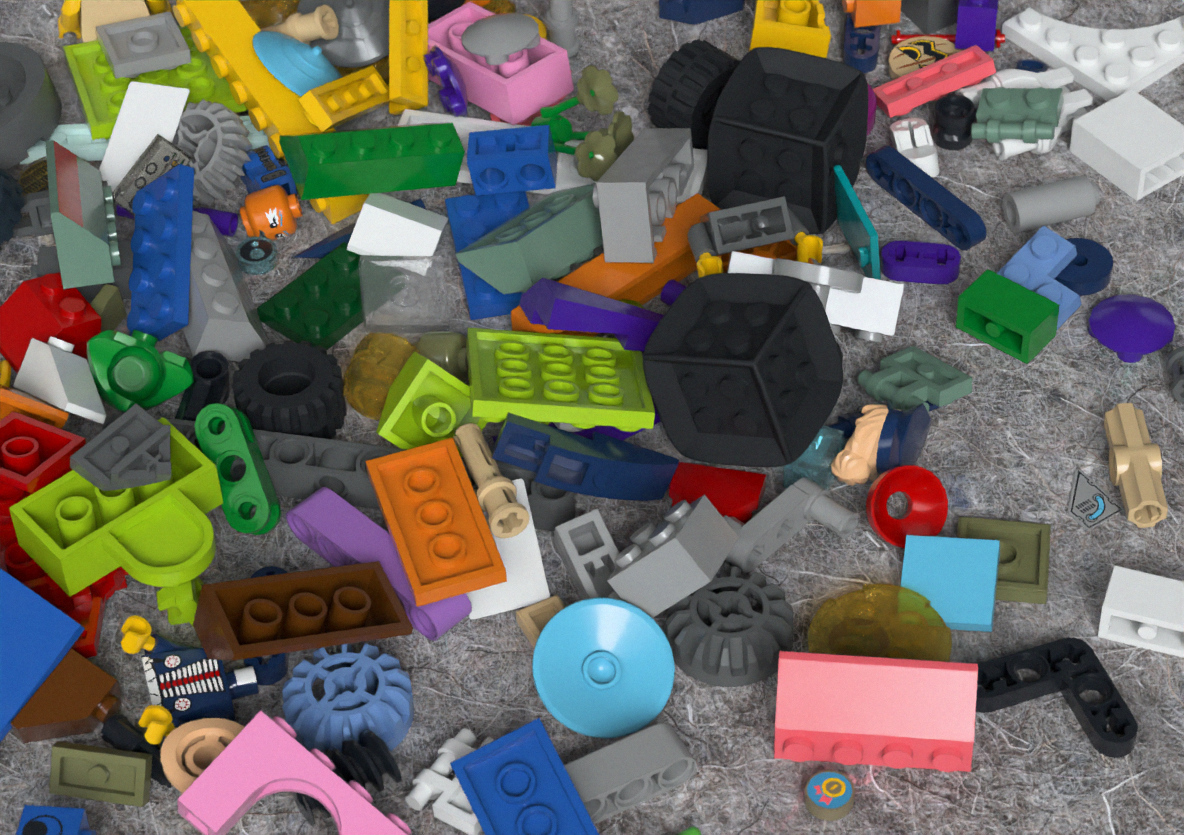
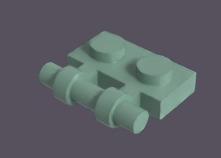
M983 88L976 113L977 123H973L971 128L972 139H987L988 143H1002L1003 139H1023L1024 143L1037 144L1038 140H1053L1055 127H1058L1064 102L1062 88Z
M910 346L882 358L881 371L874 374L869 370H864L858 376V384L866 388L869 396L878 401L889 400L894 408L909 410L923 403L929 412V404L925 401L941 407L972 393L971 376L915 346Z

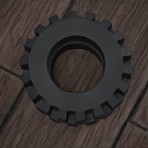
M699 39L693 40L691 44L687 42L678 51L675 50L670 55L668 61L660 68V72L652 84V91L649 93L648 115L651 116L650 121L657 128H691L692 147L695 149H708L709 128L716 103L740 60L709 42Z
M284 340L283 344L278 345L273 342L267 344L263 350L256 349L251 352L250 359H243L238 364L239 370L234 371L232 388L236 409H239L247 416L252 429L332 439L336 436V429H341L345 423L344 416H346L347 408L341 368L334 355L327 354V350L320 345L312 347L311 342L302 341L299 344L294 343L293 340Z

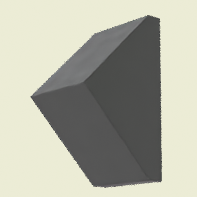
M901 0V12L924 34H931L957 24L959 0Z

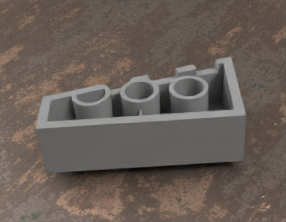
M644 128L595 183L593 203L600 211L605 262L654 263L657 256L654 242H663L666 235V228L661 225L664 223L665 218H673L676 211L677 196L683 195L694 169L691 128Z

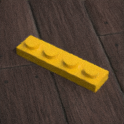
M373 65L313 88L298 99L304 107V114L308 121L315 127H318L321 132L381 108L390 102L389 87Z

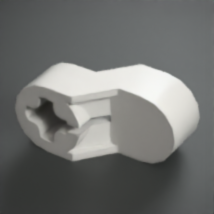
M918 118L903 119L890 125L892 147L930 177L937 176L940 173L937 149L933 145L928 124Z

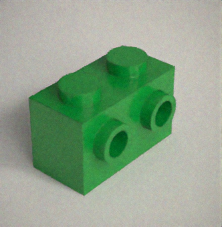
M987 269L958 296L956 328L1028 364L1056 336L1060 305Z

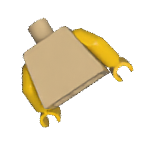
M64 0L61 7V16L58 18V35L60 39H63L64 33L74 32L76 33V39L82 36L84 43L97 40V26L165 12H171L174 19L175 16L169 0Z

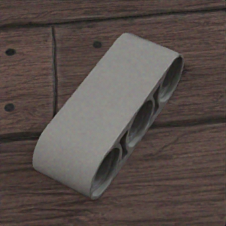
M660 723L567 763L564 767L593 823L596 824L682 785L692 777L696 771L697 763L673 727L668 723Z

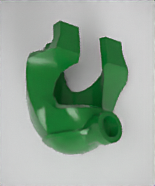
M106 330L92 337L87 342L89 367L99 395L107 405L123 413L135 404H138L147 411L172 399L192 386L194 378L188 360L183 356L166 350L160 354L155 348L158 339L137 330H133L131 336L119 331Z

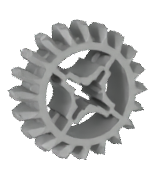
M202 100L199 104L189 102L186 110L182 112L171 144L173 149L188 158L185 166L194 168L193 207L198 208L201 204L211 206L214 198L224 200L225 190L227 188L236 189L235 179L238 176H245L241 169L243 164L251 161L245 153L253 146L247 138L250 132L246 129L240 116L221 103H212Z

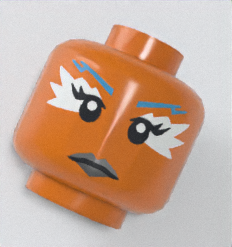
M272 185L249 193L244 201L245 206L239 208L241 219L249 238L256 237L269 243L293 235L297 230L296 218L303 216L296 194L288 195L281 185Z

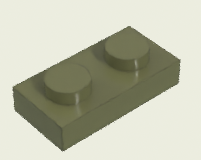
M59 741L52 746L49 793L143 807L149 802L152 754Z

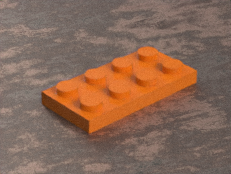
M453 437L365 461L368 477L416 607L507 582L505 566Z

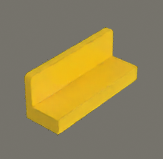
M389 0V113L396 116L403 114L405 109L417 110L428 106V69L423 55L428 53V0Z

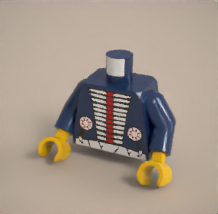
M132 615L128 617L121 628L122 633L125 634L121 640L123 650L128 654H135L143 648L145 655H142L141 658L152 705L145 708L138 723L142 728L147 727L144 736L150 744L156 745L161 743L162 746L164 739L174 729L193 720L222 718L236 722L232 700L259 694L253 666L225 672L222 660L208 659L203 648L180 644L154 633L151 635V625L140 616Z

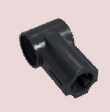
M215 351L201 352L191 360L190 366L194 383L184 391L175 419L196 421L197 415L206 406L216 403L224 404L228 400L230 394L229 363L226 357Z

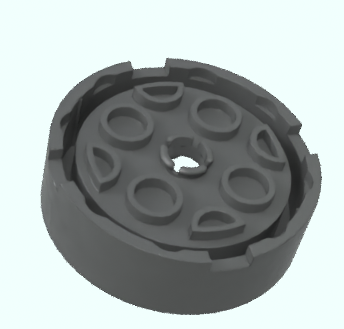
M0 42V168L7 170L28 158L29 155L26 150L39 139L47 141L59 123L62 103L41 57L34 50L17 43Z

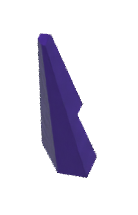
M543 277L521 295L519 303L531 324H542L547 329L611 333L616 336L624 350L632 351L645 350L651 334L664 317V315Z

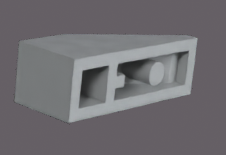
M598 508L556 526L553 541L582 599L603 597L622 600L607 582L618 566L614 560L619 555V552Z

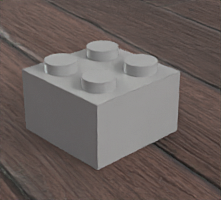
M705 495L690 504L686 500L680 501L664 515V521L656 526L650 521L640 527L630 537L633 544L624 549L615 558L614 561L618 566L607 580L623 601L640 608L653 618L712 581L739 537Z

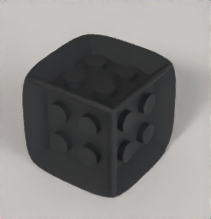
M758 47L749 51L737 65L720 94L710 124L707 149V177L711 203L723 210L785 196L787 207L795 213L807 228L809 234H823L837 218L834 166L840 165L853 187L864 155L868 124V83L865 74L852 66L838 61L792 50Z
M719 273L696 279L681 292L658 323L643 353L645 379L670 441L681 455L706 463L764 468L780 467L793 463L807 450L836 405L843 385L842 361L823 304L816 291L808 282L789 276Z

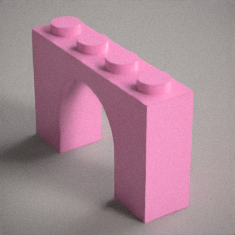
M261 710L178 798V813L203 835H226L256 802L278 792H299L319 801L332 815L338 835H411L412 833L410 828L396 815L388 813L385 816L371 804L373 802L372 796L360 784L352 780L347 784L333 772L335 769L334 764L321 751L312 748L309 752L295 740L297 737L296 732L286 721L278 716L270 719Z

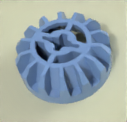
M351 643L340 645V653L331 656L322 647L313 652V664L302 660L293 668V677L284 683L282 689L284 719L296 732L297 737L295 740L309 752L312 748H315L324 754L325 750L331 747L341 751L343 741L351 738L359 743V734L365 730L374 732L392 751L405 738L413 722L414 703L409 674L401 670L400 662L394 655L384 653L380 656L378 647L365 644L360 653H354ZM320 678L324 680L325 696L318 702L313 696L312 687L313 683ZM378 682H379V686H378L377 692H376V694H375V688H376V686H377V684H378Z

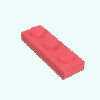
M974 45L873 88L877 99V106L889 118L906 115L915 107L929 101H937L943 96H947L948 93L964 86L976 85L983 78L995 74L994 60L980 47Z

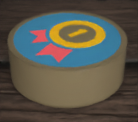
M834 770L817 772L806 782L805 806L813 816L826 821L839 820L847 816L854 806V785L850 778L841 772Z

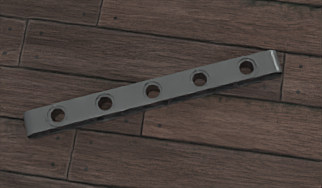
M122 414L113 416L106 420V422L102 426V431L106 427H108L112 422H114L117 418H119ZM165 418L202 452L195 433V421ZM225 425L221 426L220 433L224 431ZM253 429L277 496L306 499L321 487H327L352 506L381 510L367 474L365 461L407 450ZM461 457L474 490H477L478 487L468 470L464 458ZM238 458L231 465L230 474L235 482L242 479L246 472V464L242 458ZM496 461L504 477L511 481L516 479L524 480L535 529L555 531L556 526L575 519L574 492L534 482L535 472Z

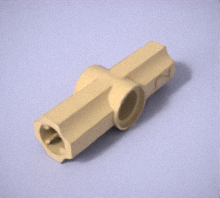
M1120 403L1112 410L1105 412L1103 422L1110 448V479L1113 486H1119L1127 521L1135 523L1138 528L1154 527L1157 522L1166 519L1168 511L1161 483L1162 460L1160 448L1157 443H1151L1143 410L1135 408L1133 403Z

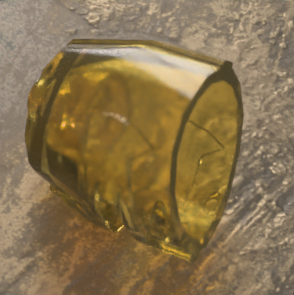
M373 332L367 334L357 344L343 377V395L346 396L348 404L364 417L380 421L390 386L412 353L415 351L421 355L419 350L405 338L392 333Z

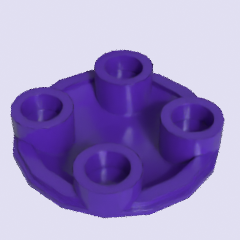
M435 45L430 53L423 55L430 75L432 77L437 75L443 87L442 90L438 91L439 99L447 113L451 111L455 118L458 116L467 117L468 103L463 78L452 60Z
M1134 294L1116 295L1102 300L1092 309L1088 322V333L1093 338H1096L1100 344L1117 352L1120 360L1135 363L1140 361L1143 355L1158 351L1171 343L1174 338L1175 324L1170 312L1162 304L1151 298Z

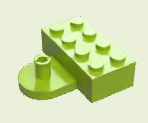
M164 417L157 421L162 425H170V480L132 488L102 491L72 470L9 507L19 546L69 597L120 566L131 577L143 584L157 587H177L199 576L211 564L216 553V541L213 526L205 514L223 504L217 468L211 460Z

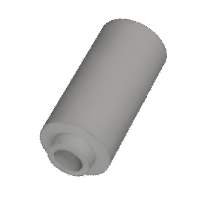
M1080 175L1006 193L1003 198V211L1010 230L1013 233H1020L1040 228L1043 225L1048 226L1092 215L1095 212L1096 205L1100 202V195L1095 182L1090 181L1085 175Z

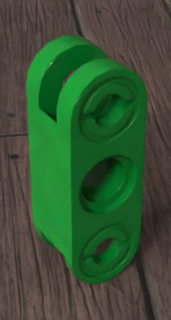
M218 403L206 406L196 417L195 433L202 453L216 465L223 499L221 506L230 526L238 532L258 536L268 534L278 525L281 509L250 421L239 409ZM223 423H225V429L222 433H220L221 426L223 425ZM238 458H242L246 464V472L242 479L235 482L230 474L231 465ZM255 506L256 512L253 518H251V509Z

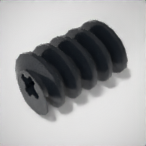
M365 730L359 734V743L349 738L342 742L341 751L335 747L325 750L324 755L335 766L333 772L347 784L352 780L366 790L365 784L370 782L378 792L385 790L382 775L387 773L396 784L402 781L398 764L388 746L370 730ZM292 792L299 810L312 826L315 825L313 810L316 808L327 819L332 817L326 807L316 799L303 793Z

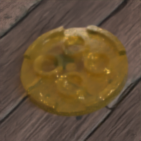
M891 584L862 585L861 590L844 594L835 600L829 598L817 610L808 631V653L950 662L952 636L950 627H947L942 617L930 606L931 601L919 593Z

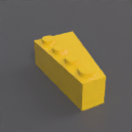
M756 0L749 51L758 47H772L827 58L831 33L829 26L825 25L823 4H820L819 0Z

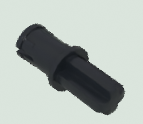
M116 714L109 718L101 729L103 734L101 738L118 750L152 754L151 777L160 785L173 787L164 774L160 761L161 748L159 744H150L146 740L144 733L132 725L122 714Z

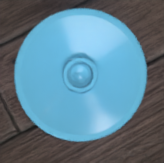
M260 31L253 37L254 50L263 65L282 84L301 97L313 88L342 78L339 71L321 54L322 49L319 46L313 48L289 35L275 31Z
M603 597L590 598L565 607L545 625L537 639L533 653V678L541 701L560 723L586 736L617 738L642 729L662 711L673 688L675 678L674 657L665 633L646 612L622 600Z

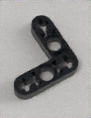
M1063 638L978 664L977 685H982L983 688L977 687L976 712H993L1060 691L1093 747L1099 753L1106 757L1119 758L1130 754L1134 749L1138 730L1136 719L1096 654L1086 642L1077 638ZM1025 668L1032 669L1040 675V678L1027 682L1019 679L1015 672ZM1094 690L1101 693L1105 700L1097 704L1088 703L1080 697V693ZM1109 716L1108 724H1109V726L1111 727V729H1112L1113 732H1107V733H1106V728H1107V719H1106V718ZM1122 733H1123V736H1122V737H1117V735H1116V734H1122Z

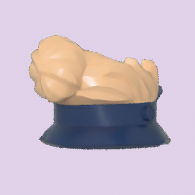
M887 400V405H865L861 412L865 415L856 419V428L844 449L834 457L831 463L832 474L837 476L838 481L853 486L855 484L863 485L868 480L874 481L888 469L901 465H916L931 425V417L924 404L921 403L909 410L894 408L889 400Z

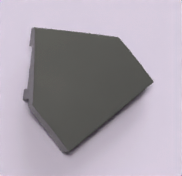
M135 404L70 457V468L102 491L132 488L170 480V425H162L138 404Z

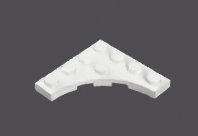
M1028 7L1005 21L1002 26V34H1005V38L1055 69L1067 67L1074 75V81L1106 101L1130 89L1138 93L1184 63V15L1165 23L1143 28L1096 29L1065 23Z

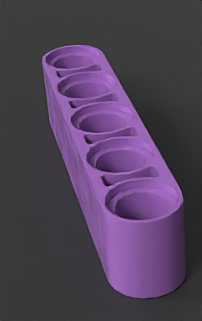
M321 487L286 513L287 523L295 536L332 566L338 567L379 561L413 628L426 638L433 641L437 640L472 612L471 602L466 593L416 607L390 534L331 489Z

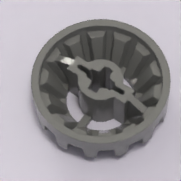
M730 567L728 577L718 578L715 575L710 583L668 608L666 637L672 649L674 662L692 678L714 686L740 687L760 682L778 671L779 651L791 652L793 645L792 605L785 601V592L780 586L774 583L767 585L766 576L754 571L749 579L746 580L741 578L739 568ZM747 597L761 602L762 614L751 610V603Z

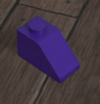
M959 0L955 49H967L977 45L983 51H994L998 0Z

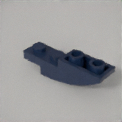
M509 412L492 452L493 459L535 472L534 482L583 495L631 501L663 500L679 464V459L595 431L591 439Z

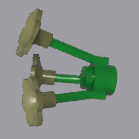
M590 65L583 69L582 78L577 81V95L557 105L542 107L540 111L541 116L535 117L531 126L549 125L555 151L575 156L579 161L577 165L578 174L581 177L591 178L597 182L633 142L634 135L631 131L632 119L630 115H625L623 111H616L609 127L600 128L599 131H573L570 121L558 115L578 104L585 105L590 112L598 111L601 115H608L613 112V103L618 101L619 95L615 86L612 85V77L605 69L597 70L596 67ZM569 140H585L579 143L577 147L565 145Z

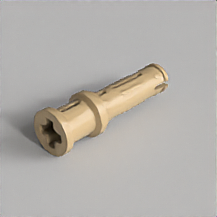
M321 5L316 8L315 12L305 15L294 13L286 19V22L260 30L280 32L309 45L311 41L320 38L325 40L336 38L339 25L332 8L328 5Z
M473 423L460 426L455 431L457 436H453V439L478 487L476 497L481 509L489 515L488 525L492 534L498 538H511L520 534L527 527L530 516L526 507L516 500L517 490L513 481L501 474L495 459L492 458V453L484 440L480 427Z

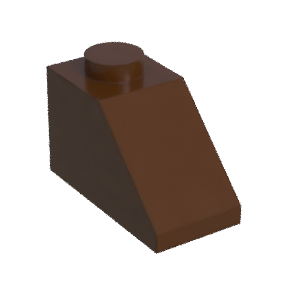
M71 648L10 723L16 738L23 743L92 733L100 722L105 724L109 718L114 716L121 705L119 698L122 694L118 680Z

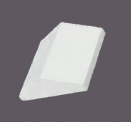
M370 193L363 204L347 250L425 278L449 218L382 193Z

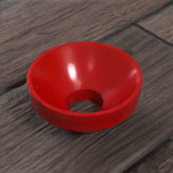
M915 465L897 466L880 474L873 482L866 500L867 518L876 535L890 545L904 549L906 535L936 537L942 530L948 513V499L941 481L929 470ZM901 492L907 499L908 508L902 517L894 519L887 511V500L893 493Z

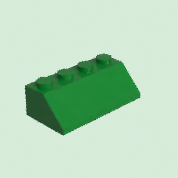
M423 123L281 135L279 139L301 200L456 186L465 154L453 123Z

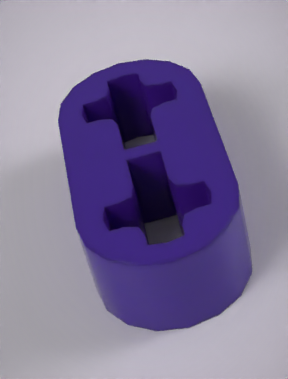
M893 241L885 245L881 252V272L891 280L942 285L954 282L960 274L961 255L951 245Z

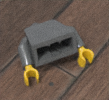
M785 196L706 213L700 216L701 223L691 226L688 231V242L697 263L699 278L711 274L724 273L722 259L717 256L729 254L731 251L748 250L789 240L791 244L797 245V261L808 263V259L812 258L817 260L818 263H822V238L809 235L807 228L795 213L787 207Z

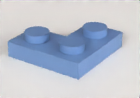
M1044 225L997 273L1059 304L1057 330L1082 305L1080 295L1055 280L1056 276L1077 256L1076 247Z

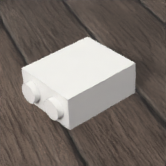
M1130 89L1073 120L1070 152L1134 200L1138 201L1184 175V125L1135 90Z

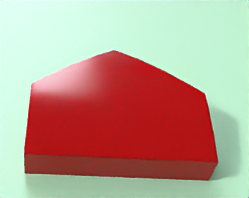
M679 462L669 486V497L672 498L673 507L682 500H686L690 504L705 495L722 517L725 515L728 517L734 516L746 524L752 519V511L758 510L765 492L766 474Z

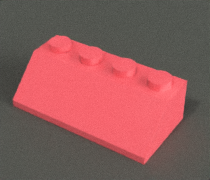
M779 651L774 758L789 759L795 762L821 761L835 762L843 765L888 766L895 769L907 767L936 769L942 772H971L978 664Z

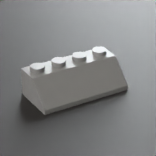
M193 211L188 325L183 328L193 357L201 352L215 351L226 357L227 361L241 362L243 359H250V353L254 350L265 349L269 341L234 251L208 214Z

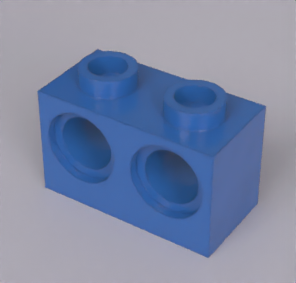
M549 125L469 132L467 165L476 196L556 188L557 155Z

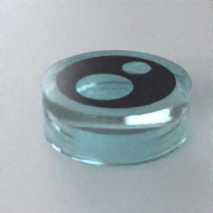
M248 238L242 241L236 248L237 262L244 273L250 275L266 274L278 264L276 244L268 238Z

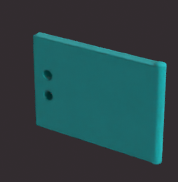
M835 165L834 182L837 222L865 276L881 280L878 234L844 170L840 165Z

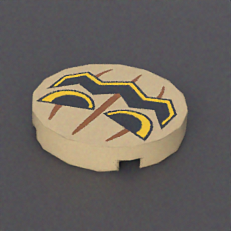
M922 36L907 39L898 43L890 53L888 62L890 78L895 80L962 50L955 49L954 43L938 37Z

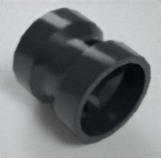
M947 95L937 100L934 112L936 123L933 126V141L937 146L946 150H961L970 145L972 142L971 124L975 114V106L970 99L961 95Z

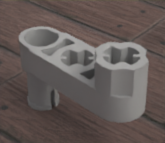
M803 477L793 485L791 484L746 524L734 516L728 517L725 515L723 517L739 537L725 560L745 573L751 572L808 522L816 520L835 532L842 539H846L856 529L859 523V519H857L859 514L830 498L829 491L807 477Z

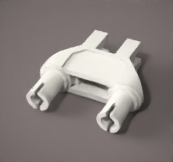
M1067 67L1041 73L1020 69H1004L988 76L985 82L960 88L955 92V95L965 96L974 103L975 109H978L983 88H1062L1064 102L1058 127H1055L1054 139L1038 140L1037 144L1024 143L1023 139H1003L1002 143H993L996 156H999L1000 160H1006L1009 157L1028 151L1037 155L1050 152L1057 143L1061 133L1072 129L1073 120L1082 114L1088 113L1084 107L1092 105L1093 97L1086 89L1073 92L1067 89L1065 84L1072 83L1074 77Z

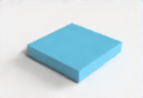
M906 535L897 611L898 626L992 632L1001 548L1000 540Z

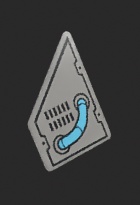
M1081 469L1075 470L1067 514L1083 529L1091 530L1124 510L1115 499Z

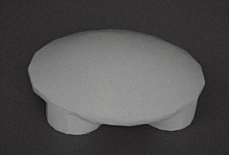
M501 13L487 16L468 26L462 34L464 49L472 54L485 57L486 63L489 65L506 63L509 60V55L523 49L534 48L540 43L538 23L532 17L521 13Z

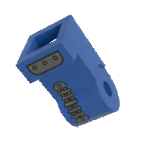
M268 145L245 152L251 161L243 164L241 169L245 176H240L246 186L248 193L272 185H281L288 195L295 193L297 196L296 185L287 165L283 167L280 165Z

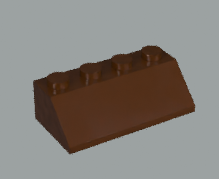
M379 561L203 584L193 622L194 629L207 658L228 661L410 635L413 630V626Z

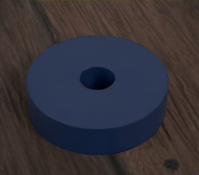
M1084 238L1066 239L1075 245L1077 256L1056 276L1055 280L1080 296L1095 294L1103 290L1109 284L1112 276L1113 258L1111 253L1103 245L1093 240Z

